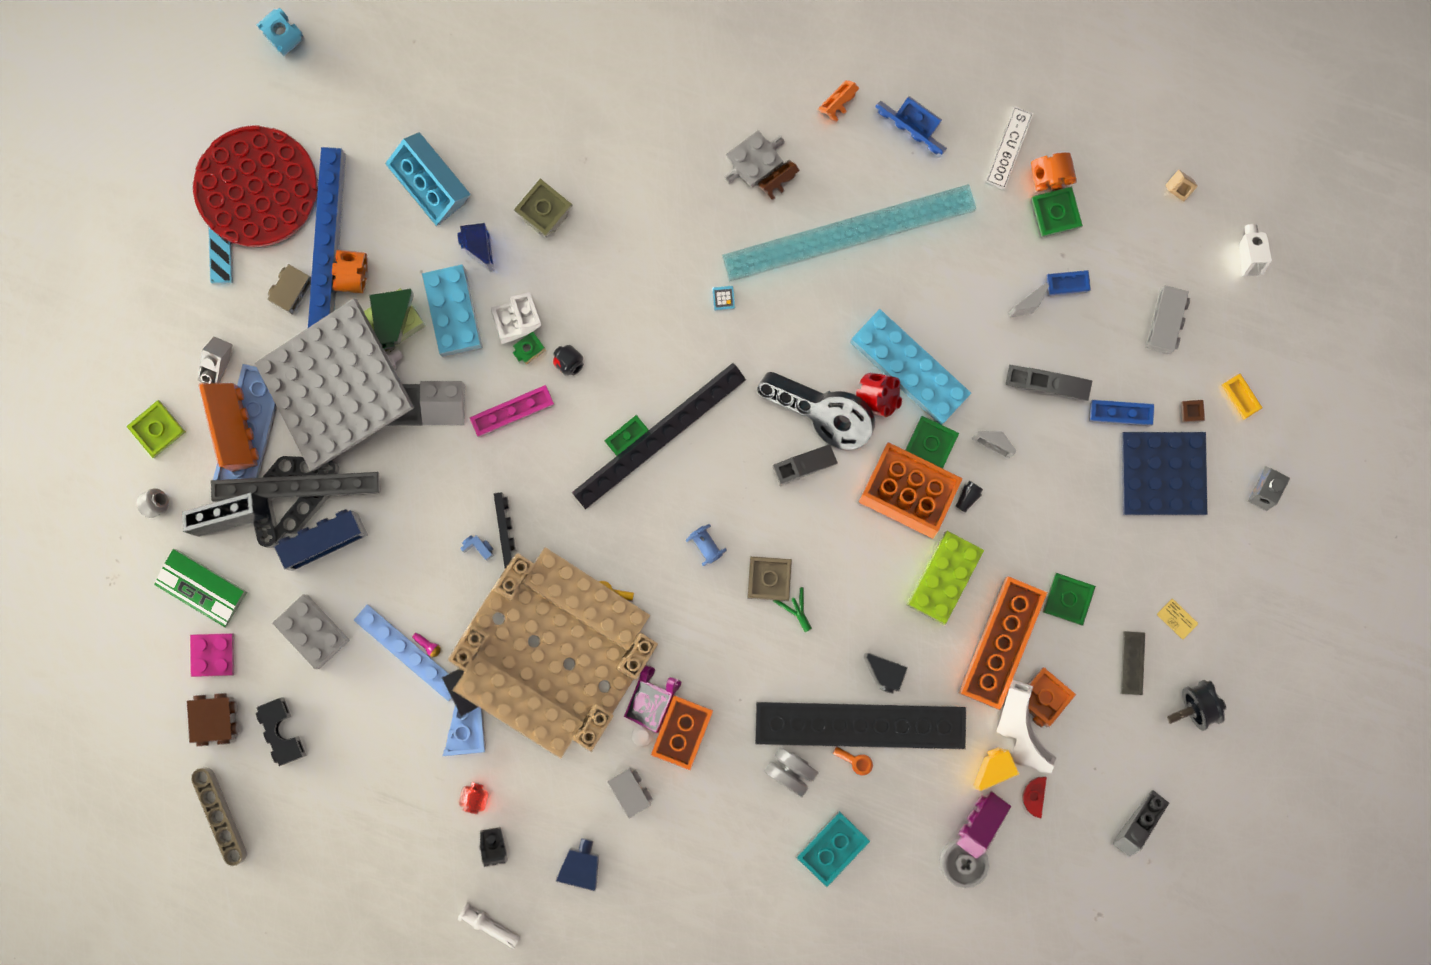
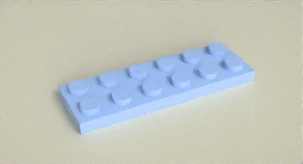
M242 365L237 386L242 388L244 394L242 404L243 408L246 407L249 414L247 424L248 428L251 427L254 434L252 444L259 454L258 466L232 472L219 467L217 462L213 480L258 478L276 404L255 366Z

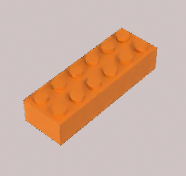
M1009 576L1005 577L959 694L1001 710L1047 592Z

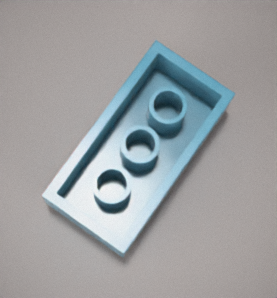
M463 264L422 273L439 354L442 357L483 348L467 274Z

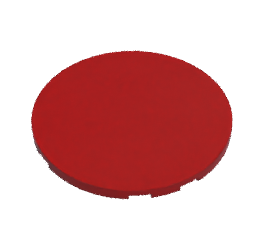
M254 125L228 131L211 143L204 154L201 155L195 168L193 195L201 217L217 235L237 245L264 247L286 240L306 223L316 204L318 179L309 154L299 142L287 133L275 128Z

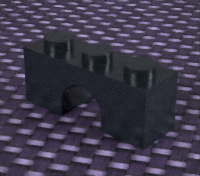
M284 697L256 707L258 711L256 712L258 722L264 726L265 732H263L267 744H271L273 750L271 751V756L274 763L282 766L305 757L306 753L299 736L285 739L279 732L281 722L291 717Z

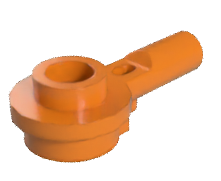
M837 746L833 752L834 755L851 763L854 772L858 775H867L873 768V762L867 755L854 756Z

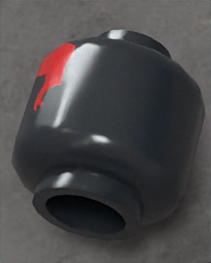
M571 345L559 346L553 353V365L566 376L576 375L584 365L582 354Z

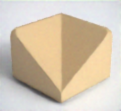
M1180 170L1166 183L1169 192L1182 201H1185L1198 187L1191 177Z

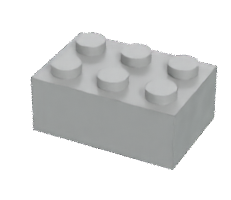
M305 594L297 599L272 623L314 669H320L350 641L321 608Z

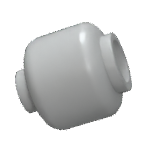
M157 488L149 489L137 499L139 512L147 518L159 516L169 506L167 495Z

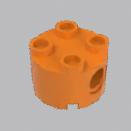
M1071 153L1053 154V157L1043 156L1031 162L1037 192L1047 190L1048 188H1051V191L1063 189V184L1071 185L1077 183Z
M337 250V263L332 265V275L336 276V279L333 281V291L364 293L367 281L365 273L368 272L367 253Z

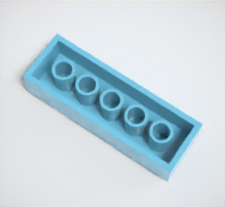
M881 309L870 318L850 341L885 375L899 378L900 389L941 425L971 394L966 387Z

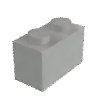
M631 768L608 781L628 818L651 805L650 800L652 799L647 788L642 789L639 784L642 780L637 771H632Z

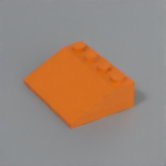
M234 383L199 384L219 467L236 472L258 466L259 454L257 449L253 448L252 440H254V434L251 427L248 428L247 420H249V414L246 407L243 408L242 400H244L242 388H238Z
M887 442L858 502L933 539L942 525L963 478Z

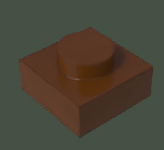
M1203 400L1181 402L1182 423L1205 421Z

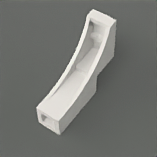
M1012 680L997 733H1001L1007 738L1017 739L1012 754V759L1016 764L1035 768L1042 773H1052L1056 757L1048 752L1039 742L1030 723L1029 699L1033 686Z

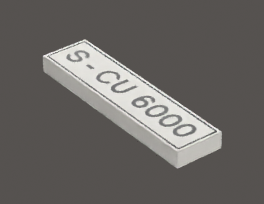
M1014 106L987 176L986 184L1005 190L1033 113Z

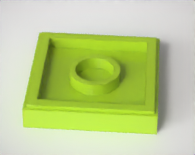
M157 400L126 426L152 458L158 456L186 432L160 400Z

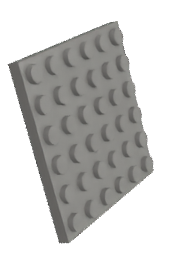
M354 298L255 363L310 471H315L414 408L358 300Z

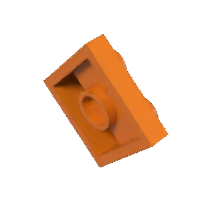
M1044 667L1028 684L1033 686L1029 699V713L1034 716L1033 722L1041 728L1043 726L1050 727L1076 695Z

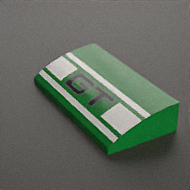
M177 549L171 551L154 584L225 628L247 594V591Z

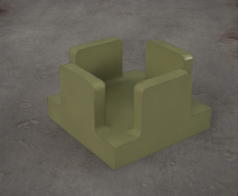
M540 178L516 206L514 211L535 231L547 237L551 231L555 232L567 218L566 213L573 205Z

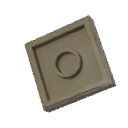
M750 556L747 599L789 601L792 559Z

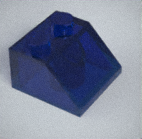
M479 223L460 226L461 232H458L457 236L461 249H464L470 257L490 272L494 271L490 233L486 224Z

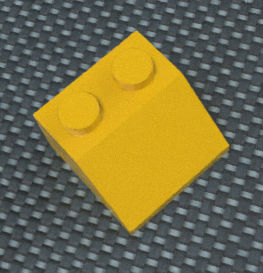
M997 747L988 751L989 755L983 758L975 779V789L982 791L1019 774L1009 750Z

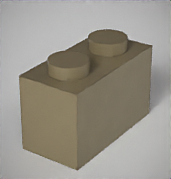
M288 264L286 268L283 267L278 275L280 279L277 284L273 285L268 291L269 297L267 300L293 315L311 285V277Z

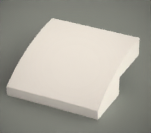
M530 292L510 297V303L491 307L502 344L521 338L541 326Z

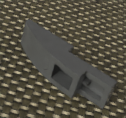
M1009 364L1005 385L1089 401L1093 381Z

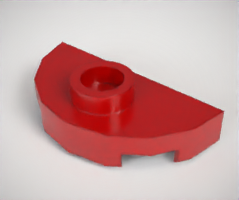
M1037 777L1031 780L1025 786L1022 794L1026 810L1032 816L1040 819L1042 818L1047 777Z

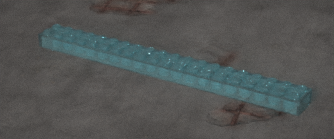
M967 184L722 255V259L730 282L970 213L976 210V205L970 185Z

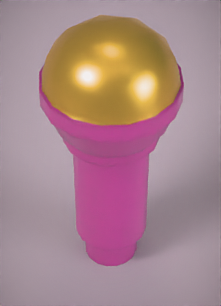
M417 633L412 636L418 644L426 649L429 656L436 657L440 654L441 648L438 644L429 642Z

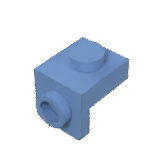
M471 535L462 542L464 546L460 549L464 553L475 546L485 560L488 561L494 556L491 552L493 547L487 540L482 541L477 535L475 537Z

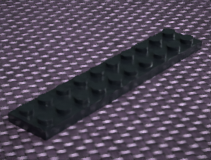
M756 702L755 744L966 749V707Z

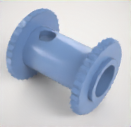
M710 524L698 528L686 539V542L693 539L705 557L706 561L702 563V566L713 563L727 551L726 548L720 551L706 531L711 527Z

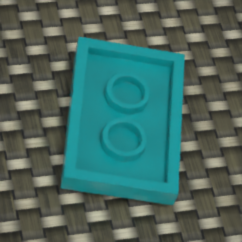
M839 811L796 858L828 887L867 846L870 840Z

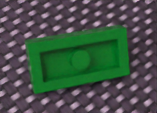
M635 415L604 441L617 456L649 429Z

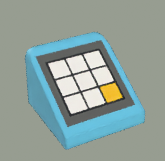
M733 286L713 288L714 310L735 309Z

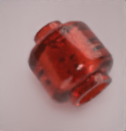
M471 782V786H464L462 788L459 805L463 807L462 811L478 815L479 812L485 810L488 792L483 789L484 785Z

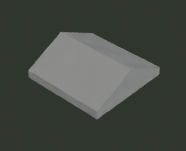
M1046 282L1013 307L1008 315L1015 317L1033 313L1040 306L1049 287L1048 283Z
M979 431L973 437V440L1007 458L1012 457L1016 453V449L1003 432Z

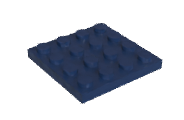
M1122 432L1123 515H1208L1206 432Z

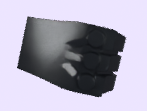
M501 827L481 830L479 848L484 867L490 866V864L492 866L498 865V863L505 864L508 861Z

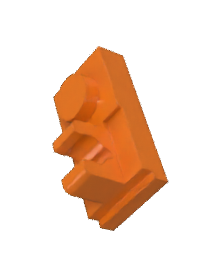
M846 80L818 110L826 113L831 120L838 121L836 111L839 110L843 114L846 113V109L842 104L852 100L859 87L855 82Z

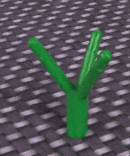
M800 587L799 605L796 599L792 598L796 611L781 601L772 600L795 615L804 632L812 629L804 614L803 587Z

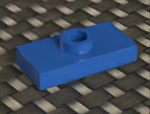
M1089 270L1046 275L1049 285V296L1091 291Z

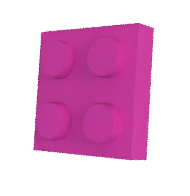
M233 633L190 635L191 677L234 675Z

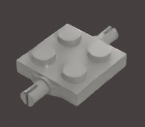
M758 130L728 152L726 157L734 168L733 171L724 176L730 184L739 176L750 187H753L783 164V160L777 154L776 148L785 143L782 136L779 135V137L770 142Z

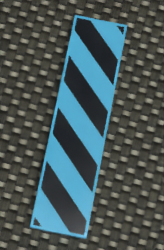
M209 227L210 283H233L231 242L217 235Z

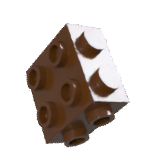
M227 693L214 694L212 699H206V695L193 696V700L187 701L189 743L196 742V746H208L209 741H217V745L230 744V739H236V735L239 733L238 722H235L237 702L234 701V697H227Z

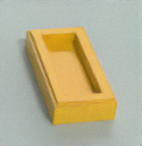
M1241 373L1222 384V387L1243 419L1248 418L1263 408Z

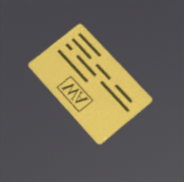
M1171 599L1157 614L1181 639H1185L1198 625V622L1174 599Z

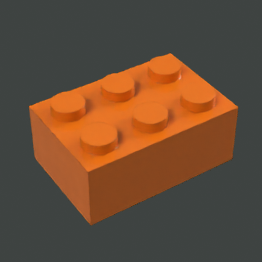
M674 695L651 755L691 770L713 710Z

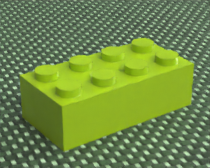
M949 531L944 532L907 606L945 625L984 550Z

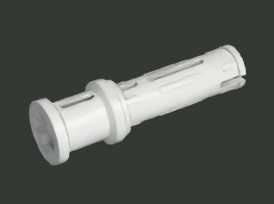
M468 902L458 917V920H464L471 924L473 929L485 931L514 949L520 939V936L487 918L485 912L480 913L470 907Z

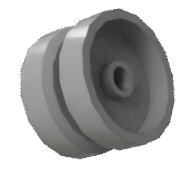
M780 747L775 757L784 766L781 767L774 762H770L764 772L803 797L808 790V786L799 779L800 776L808 781H814L819 772L809 766L807 761L795 753H790Z
M955 839L942 850L940 856L941 870L944 876L955 886L962 888L974 887L980 884L987 876L989 869L988 856L984 852L976 859L956 844L959 839ZM963 859L967 861L966 866H962L961 861Z

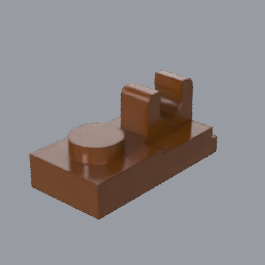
M788 160L756 185L765 191L770 199L774 200L773 189L777 188L779 192L783 193L784 189L781 183L792 180L800 170L795 163Z

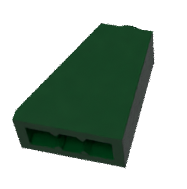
M412 289L369 295L374 331L384 350L393 349L395 345L401 342L414 297Z

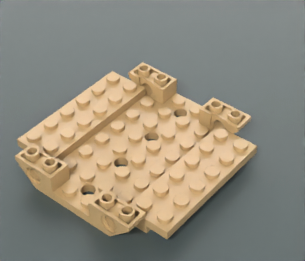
M544 547L535 563L516 553L448 659L449 662L464 671L453 691L560 759L572 740L592 752L614 716L612 713L632 681L638 678L658 643L640 633L650 615L546 547ZM495 613H501L504 616V622L501 625L493 622L492 618ZM532 635L539 638V645L535 648L528 644V639ZM566 658L573 659L575 665L572 670L564 668L563 663ZM603 680L607 681L610 686L606 693L599 690V683Z

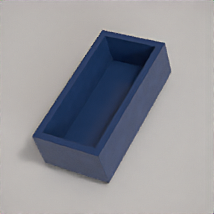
M344 509L336 513V517L333 519L325 518L316 523L317 526L309 529V527L299 530L297 532L298 535L290 538V536L280 539L278 541L279 544L274 546L284 569L294 571L368 536L358 513Z

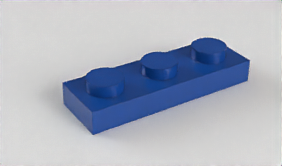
M1091 400L1090 421L1153 425L1154 404Z

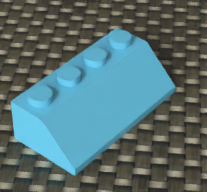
M420 132L404 138L385 163L436 226L462 207L471 195Z

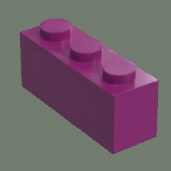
M992 791L986 796L982 795L975 804L977 809H974L967 817L969 823L965 824L958 833L960 838L956 844L976 859L988 849L1011 808V805Z

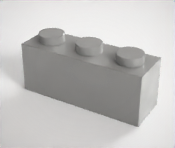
M1166 285L1160 289L1146 348L1168 354L1178 349L1180 344L1179 330H1182L1185 324L1184 310H1187L1190 304V298H1188L1189 291Z

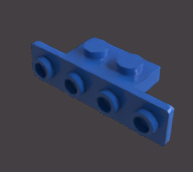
M910 96L907 97L898 112L882 101L875 106L879 109L878 113L887 119L890 117L895 121L894 124L898 128L911 132L912 138L916 141H923L929 145L928 149L933 153L943 154L947 148L931 137L942 119Z

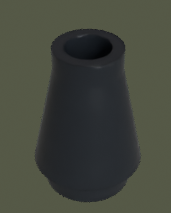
M969 480L967 485L964 484L956 507L966 513L982 496L981 492L983 489Z

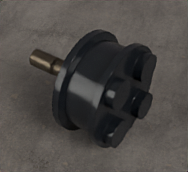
M1201 680L1196 687L1183 688L1182 696L1186 708L1167 716L1169 724L1190 716L1194 724L1204 731L1212 723L1221 724L1224 722L1226 705L1223 699L1218 697L1212 681Z

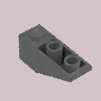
M829 444L774 464L772 468L779 485L782 486L838 464Z
M1152 790L1122 828L1113 844L1129 857L1140 851L1169 805V802Z

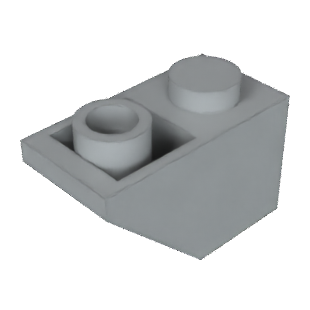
M215 336L202 349L198 381L202 383H220L230 361L233 344Z

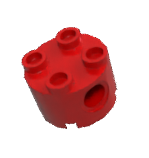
M871 372L862 377L859 382L862 386L861 389L857 388L856 396L863 399L869 405L874 415L888 417L893 414L896 408L899 409L901 407L902 397H900L899 378Z

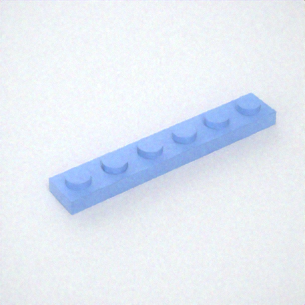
M367 604L354 621L447 701H450L452 697L442 680V677L449 673Z

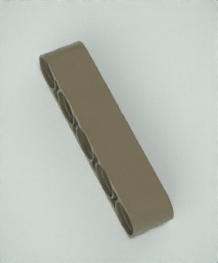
M207 767L197 769L193 772L191 780L226 864L230 866L238 865L246 859L247 852L215 773ZM201 772H204L207 775V781L205 783H202L199 780V774ZM209 791L215 794L213 803L207 799ZM216 811H220L223 814L221 822L215 819ZM225 830L231 833L230 841H226L223 838ZM232 850L238 851V861L231 858Z

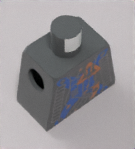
M1265 467L1248 502L1268 511L1277 505L1290 478L1272 468Z

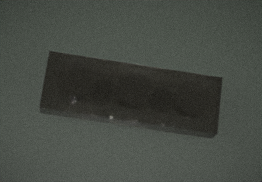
M1123 631L1120 694L1143 695L1145 632Z

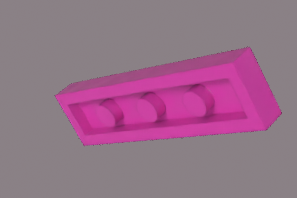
M544 385L469 418L477 437H480L553 406L554 403L547 386Z

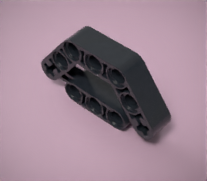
M282 456L277 459L262 478L338 474L339 466L335 461L331 460L328 463L332 466V470H329L328 473L319 468L305 473L303 465L306 462L303 457ZM290 461V470L284 472L282 469L283 463ZM321 496L320 498L299 497L282 517L278 525L272 504L273 499H266L268 521L264 524L260 520L253 522L258 543L266 548H274L286 533L297 534L329 496ZM304 503L309 505V511L306 514H302L300 511V507ZM290 519H294L296 523L292 530L287 528V522ZM269 527H271V529H267V531H266V530H262V528H269ZM268 535H271L272 539H270L269 542H266L264 538H267Z

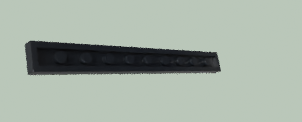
M734 363L730 364L576 488L572 494L584 509L588 508L742 384L746 379Z

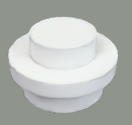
M642 725L637 726L632 732L634 743L639 746L648 745L653 739L652 730Z

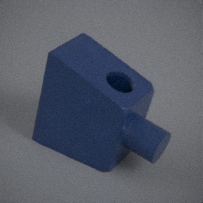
M581 838L579 849H569L556 882L592 891L596 890L599 855L591 853L592 840Z

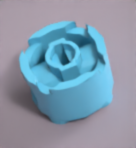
M278 8L277 10L273 9L256 26L259 30L263 31L264 36L285 56L302 41L301 37L303 35L294 23L292 25L288 23V16L281 8ZM279 28L286 29L283 34H276V31Z

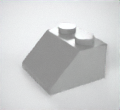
M420 381L422 424L464 425L465 384L462 381Z

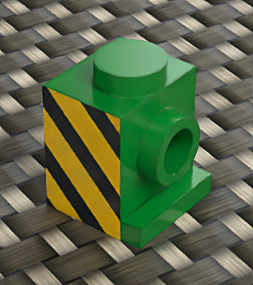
M531 332L513 345L515 351L512 353L519 362L523 360L527 365L544 353L546 349L535 333ZM525 345H530V346H531L530 351H528V352L524 351V350H523L524 346H525Z

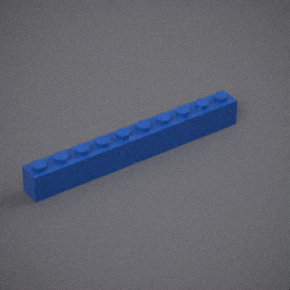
M321 147L308 328L335 311L336 291H333V281L336 279V276L332 275V265L337 263L336 251L339 250L346 159V154L342 148Z

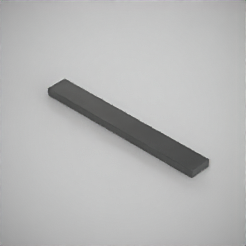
M379 472L211 480V501H223L248 493H254L266 499L380 493Z

